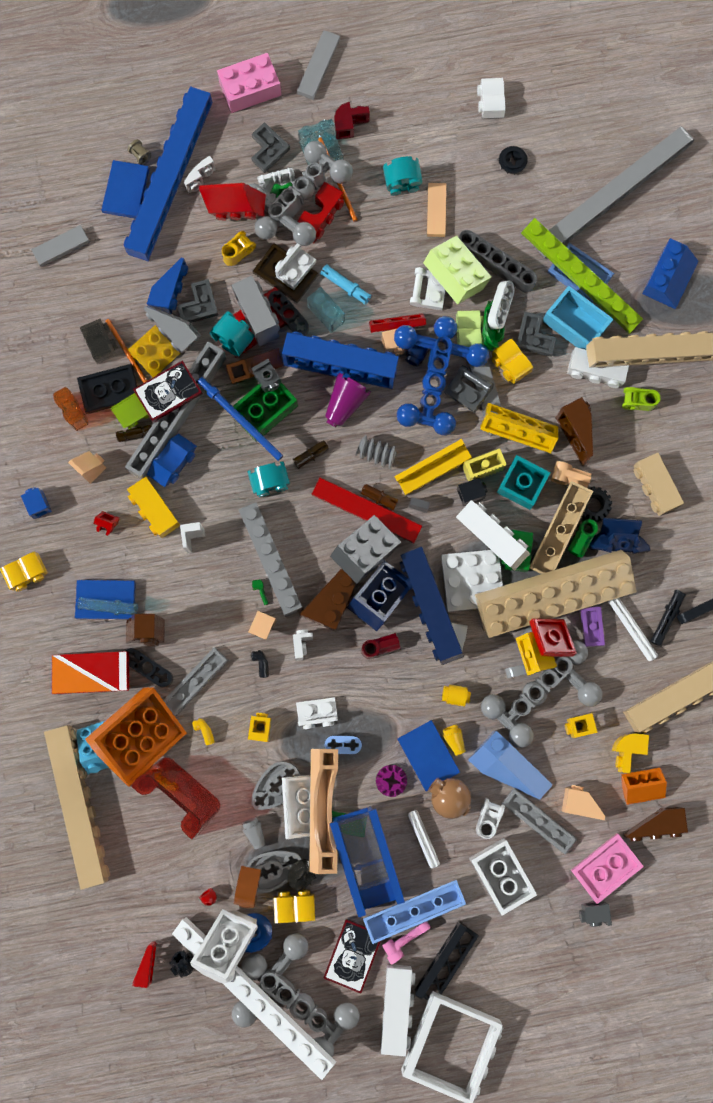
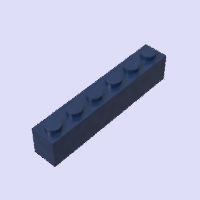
M419 547L401 554L402 561L399 563L403 573L407 572L409 578L406 579L409 590H414L415 596L412 597L416 607L420 606L422 613L419 614L422 625L426 624L429 630L425 632L429 643L433 642L435 649L432 650L435 660H440L441 664L444 665L463 658L462 649L423 548Z

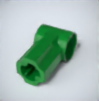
M588 519L579 525L578 531L567 550L570 554L583 558L589 544L598 531V525L594 520ZM584 525H590L592 527L591 534H588L584 531Z

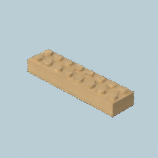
M573 481L570 482L529 567L530 569L540 574L556 569L593 493L592 490Z

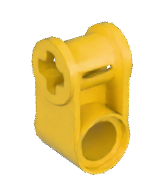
M244 231L238 232L234 238L222 247L224 263L227 266H235L244 257L251 254L257 244L251 241ZM228 253H234L233 256H227Z

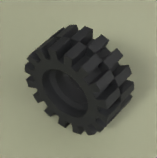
M593 486L588 488L593 491L590 498L598 499L601 507L599 511L593 512L586 505L582 517L584 521L591 519L599 522L611 511L612 501H610L611 496L606 494V490L602 491L601 487L595 488Z

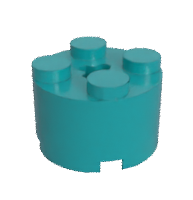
M404 156L391 160L392 164L390 165L384 164L383 171L386 187L392 196L401 194V191L408 190L409 193H414L419 190L423 180L418 158L413 160L412 156Z
M229 311L221 317L210 331L212 338L216 342L219 340L223 344L221 347L234 356H240L255 337L248 330L250 326L243 320H240V322L236 320L235 316Z
M281 461L279 466H276L274 462L254 468V473L250 470L247 471L253 494H257L259 497L270 495L269 491L272 490L277 492L288 490L287 486L290 485L284 461Z

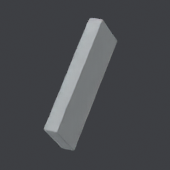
M79 225L31 250L40 267H43L90 242L83 228Z

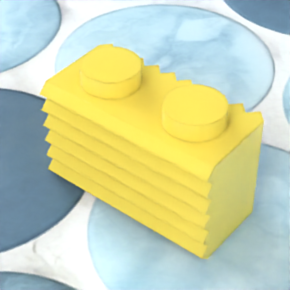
M497 449L465 461L462 467L469 482L503 471L506 462L501 450Z

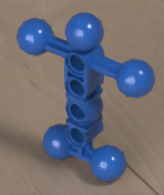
M442 316L434 324V332L438 339L418 335L415 329L409 325L398 327L394 333V341L402 349H410L414 345L431 349L427 374L422 380L424 388L422 394L424 395L421 397L420 405L423 411L421 413L415 405L405 403L397 410V420L405 427H412L417 423L431 426L437 434L447 436L456 428L454 416L448 412H441L436 416L433 413L434 409L441 402L440 396L446 386L444 375H446L445 369L448 367L450 354L466 358L468 363L474 367H481L487 363L489 351L486 346L479 343L472 344L470 347L452 343L450 339L456 335L457 323L449 316ZM439 342L445 345V350H441L438 347ZM435 360L440 361L441 369L435 367ZM431 378L436 379L438 382L437 387L431 385ZM427 397H431L434 400L433 406L427 403Z

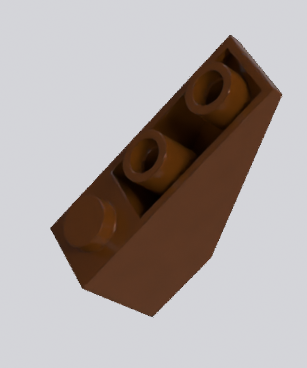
M279 348L225 365L231 383L254 377L252 368L266 359H269L274 369L283 367L284 364Z
M661 808L625 832L624 837L630 838V841H642V837L650 836V839H662V835L670 834V837H682V833H688L685 808Z

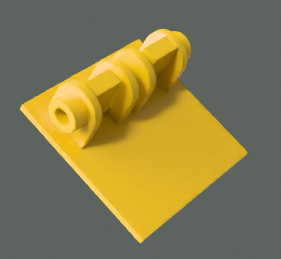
M156 325L128 349L131 356L142 365L152 378L180 354L171 345L167 337L159 331Z

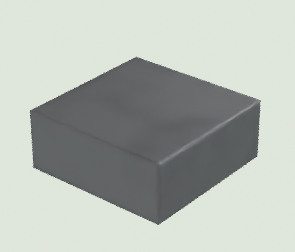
M412 497L409 508L427 513L430 502Z

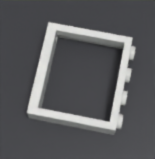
M432 991L412 1040L410 1050L401 1068L403 1077L464 1103H473L477 1095L480 1094L481 1088L479 1086L482 1079L485 1080L487 1076L489 1060L494 1058L497 1039L500 1040L502 1037L503 1025L500 1019ZM440 1004L490 1024L466 1090L415 1069Z

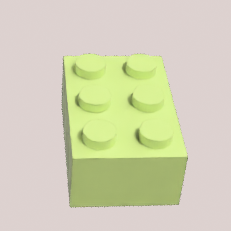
M458 236L431 249L423 262L457 304L482 291L491 279V275Z

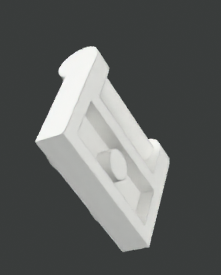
M420 267L415 268L414 275L416 278L413 297L410 298V305L442 310L445 289L429 270ZM423 278H428L426 297L423 300L420 299Z

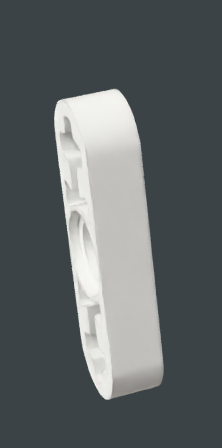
M510 280L502 281L498 284L488 316V324L491 329H501L505 325L515 292L514 284Z

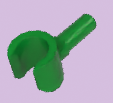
M289 182L284 185L274 184L270 194L274 193L276 194L275 198H278L285 189L292 186V183Z
M260 579L253 580V591L259 590L264 605L269 604L264 593L263 581Z

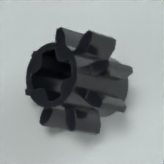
M183 950L176 952L172 956L169 964L172 967L170 970L174 976L179 974L183 978L192 973L194 968L190 962L194 956L191 952L186 954Z

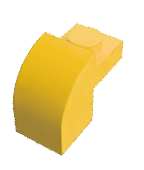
M624 734L614 742L612 751L619 752L615 763L618 772L630 773L632 754L648 755L649 735Z

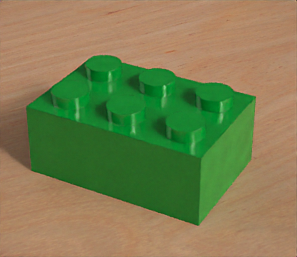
M282 383L279 384L276 390L272 392L267 391L266 393L258 384L234 404L233 407L264 436L298 407V401ZM243 427V429L252 437V439L255 442H257V440Z

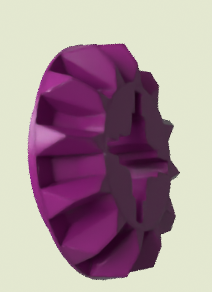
M387 765L377 773L376 786L383 795L396 797L404 792L407 786V776L400 767ZM394 772V779L400 782V784H393L390 790L389 783L383 780V778H390Z

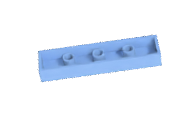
M453 880L410 898L405 903L396 904L365 917L363 921L371 942L374 944L464 906L466 902L457 880Z

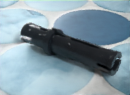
M674 590L669 604L665 605V612L650 640L651 643L662 647V643L676 615L680 613L679 608L686 597L685 593Z

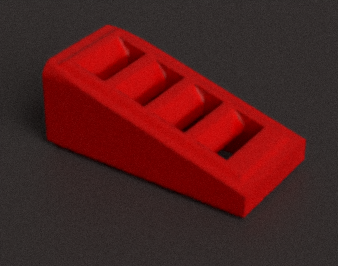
M152 941L147 946L134 978L133 987L148 988L151 985L156 942Z

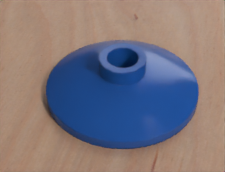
M258 913L247 914L257 919L256 923L258 926L255 932L257 936L251 939L245 950L248 953L262 950L272 938L273 930L270 921Z

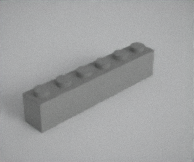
M255 502L239 509L285 617L303 610L257 503Z

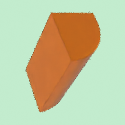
M661 768L621 775L622 789L627 805L666 798L667 782Z

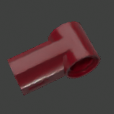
M396 633L365 641L361 648V654L366 659H373L377 656L400 650V643ZM373 645L375 653L368 654L365 651V647Z

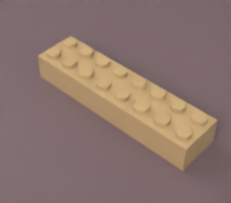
M619 550L475 594L483 630L490 638L529 626V622L533 618L552 619L633 594L637 591L630 557L624 551Z

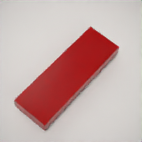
M422 313L369 321L371 333L393 330L403 325L411 327L426 325V318Z

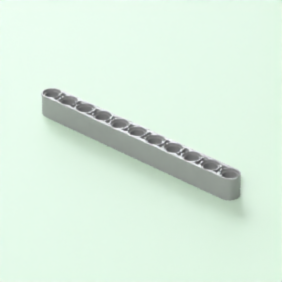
M681 126L549 229V231L561 243L566 245L685 151L695 139ZM536 248V250L544 257V259H547V257Z

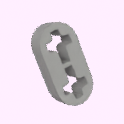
M524 665L505 669L507 678L527 674Z

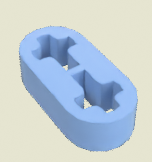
M330 736L324 744L325 749H331V747H328V743L332 739H335L336 743H342V747L335 748L338 749V754H356L362 747L360 739L354 736ZM354 739L355 743H359V747H356L355 751H351L350 747H344V743H351V740Z

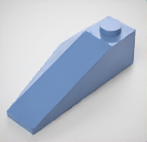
M493 731L468 759L482 774L539 800L552 787V784L497 731Z

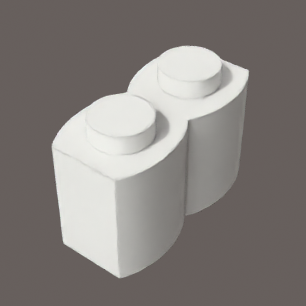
M503 78L481 79L480 85H477V96L481 97V101L478 102V112L482 113V118H504L505 96Z

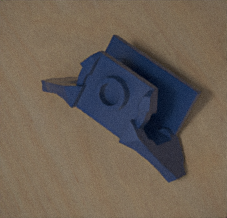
M603 518L600 533L596 534L589 544L590 549L609 553L619 550L632 552V554L648 553L651 551L650 545L639 536L642 520Z

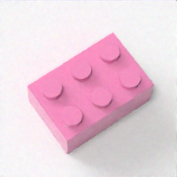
M268 53L217 70L219 83L231 113L282 96L280 82Z

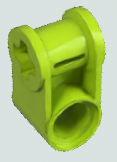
M626 387L623 389L625 400L622 408L626 410L652 411L660 402L661 397L656 390ZM646 398H652L654 400V403H648Z

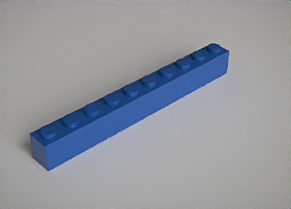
M190 86L188 93L184 94L183 105L177 111V120L175 124H172L170 137L164 143L163 154L157 160V168L151 175L150 186L145 189L143 203L138 206V215L136 220H133L131 223L129 237L125 238L124 247L128 255L149 261L212 106L211 93Z

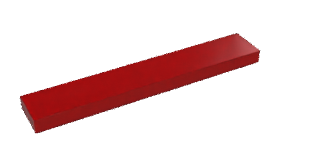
M319 478L311 494L365 521H368L375 515L394 535L413 544L422 528V525L322 478Z

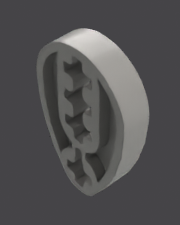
M281 761L274 763L263 773L256 784L251 799V804L256 810L271 809L283 803L282 784L278 787L279 792H272L270 790L272 788L271 783H278V777H284L287 774L286 769H294L293 775L301 776L295 765ZM268 793L264 800L265 805H256V797H262Z
M274 850L253 857L247 867L260 869L261 872L262 868L269 870L271 864L280 868L277 870L276 875L274 872H270L266 879L264 876H261L257 892L270 893L287 883L301 866V856L297 852ZM290 856L298 859L295 867L292 864L283 866V864L290 860Z

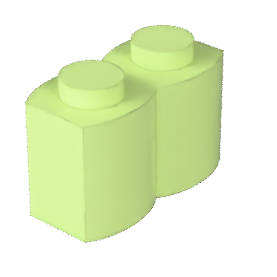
M480 310L457 311L458 345L470 347L475 343L484 345L483 334H481L484 317L480 316Z

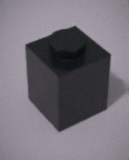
M480 478L460 484L457 487V492L463 506H466L471 500L475 503L485 499L486 493H488L486 484L481 482Z

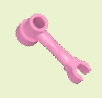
M427 921L421 923L394 942L390 939L382 945L391 965L405 956L400 949L401 947L431 928Z

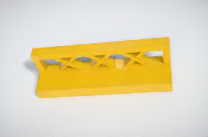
M488 403L486 406V413L480 430L548 453L552 452L558 440V426Z
M460 439L394 477L407 496L473 458L463 440Z

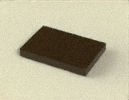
M273 243L252 272L273 288L276 287L278 291H281L285 296L298 303L319 276V273L311 268L294 290L276 278L275 273L277 263L280 260H284L287 256V251Z

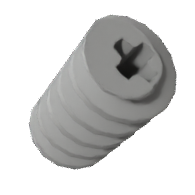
M365 435L359 443L355 456L360 452V459H364L367 455V461L370 462L374 458V464H378L381 460V466L385 467L388 463V468L391 470L397 452H395L394 445L391 449H388V443L382 447L381 440L374 444V438L372 437L368 442L367 435Z

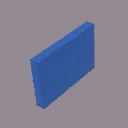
M113 160L101 209L102 213L136 219L138 206L142 204L149 167Z
M77 580L75 619L129 620L134 615L136 581Z
M432 720L397 738L425 791H428L435 779L439 778L443 781L460 773Z

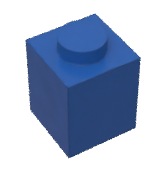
M30 488L25 491V494L20 495L29 516L33 519L52 512L46 496L40 488Z

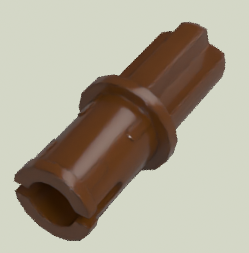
M365 484L361 490L362 495L376 501V504L380 503L394 510L399 500L384 493V490L380 491L368 484Z

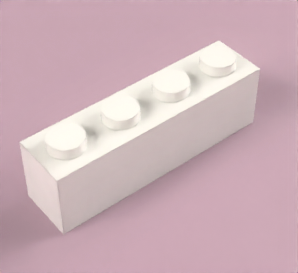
M471 500L456 518L515 571L530 555L526 550L528 545L521 539L516 541L512 537L514 533L507 526L503 529L498 525L501 521L493 514L491 516L485 513L487 508L480 502L475 504Z
M387 964L381 1037V1054L406 1056V1050H410L411 1037L407 1036L408 1028H412V1015H409V1007H413L414 994H410L411 985L415 986V973L412 972L411 966Z

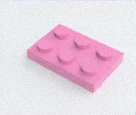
M616 833L571 869V872L593 901L598 904L644 866L620 835Z

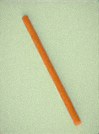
M322 137L318 138V141L322 142L325 146ZM337 183L340 191L343 192V199L353 222L358 219L342 184Z
M107 319L105 321L142 382L145 383L147 379L111 321Z

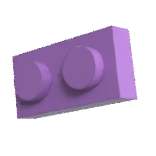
M601 607L581 609L584 644L586 647L604 646Z

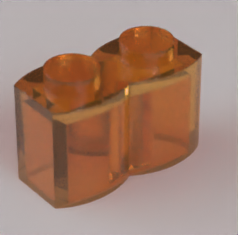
M64 387L53 393L55 403L62 410L65 420L73 429L78 431L89 424L88 418L80 408L77 398L68 388Z

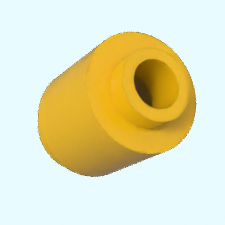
M450 684L443 687L442 701H445L446 704L465 707L466 703H470L471 692L468 691V687Z

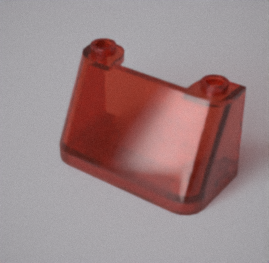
M161 758L131 785L141 795L150 794L155 788H158L187 813L181 821V829L192 840L200 835L220 810V801L171 758Z

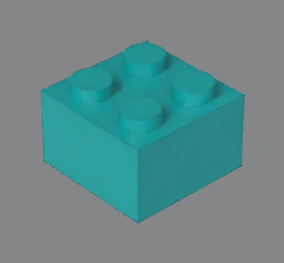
M516 455L496 493L531 510L551 472Z

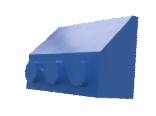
M671 238L669 239L642 292L643 295L673 309L677 308L698 264L697 258L687 245Z

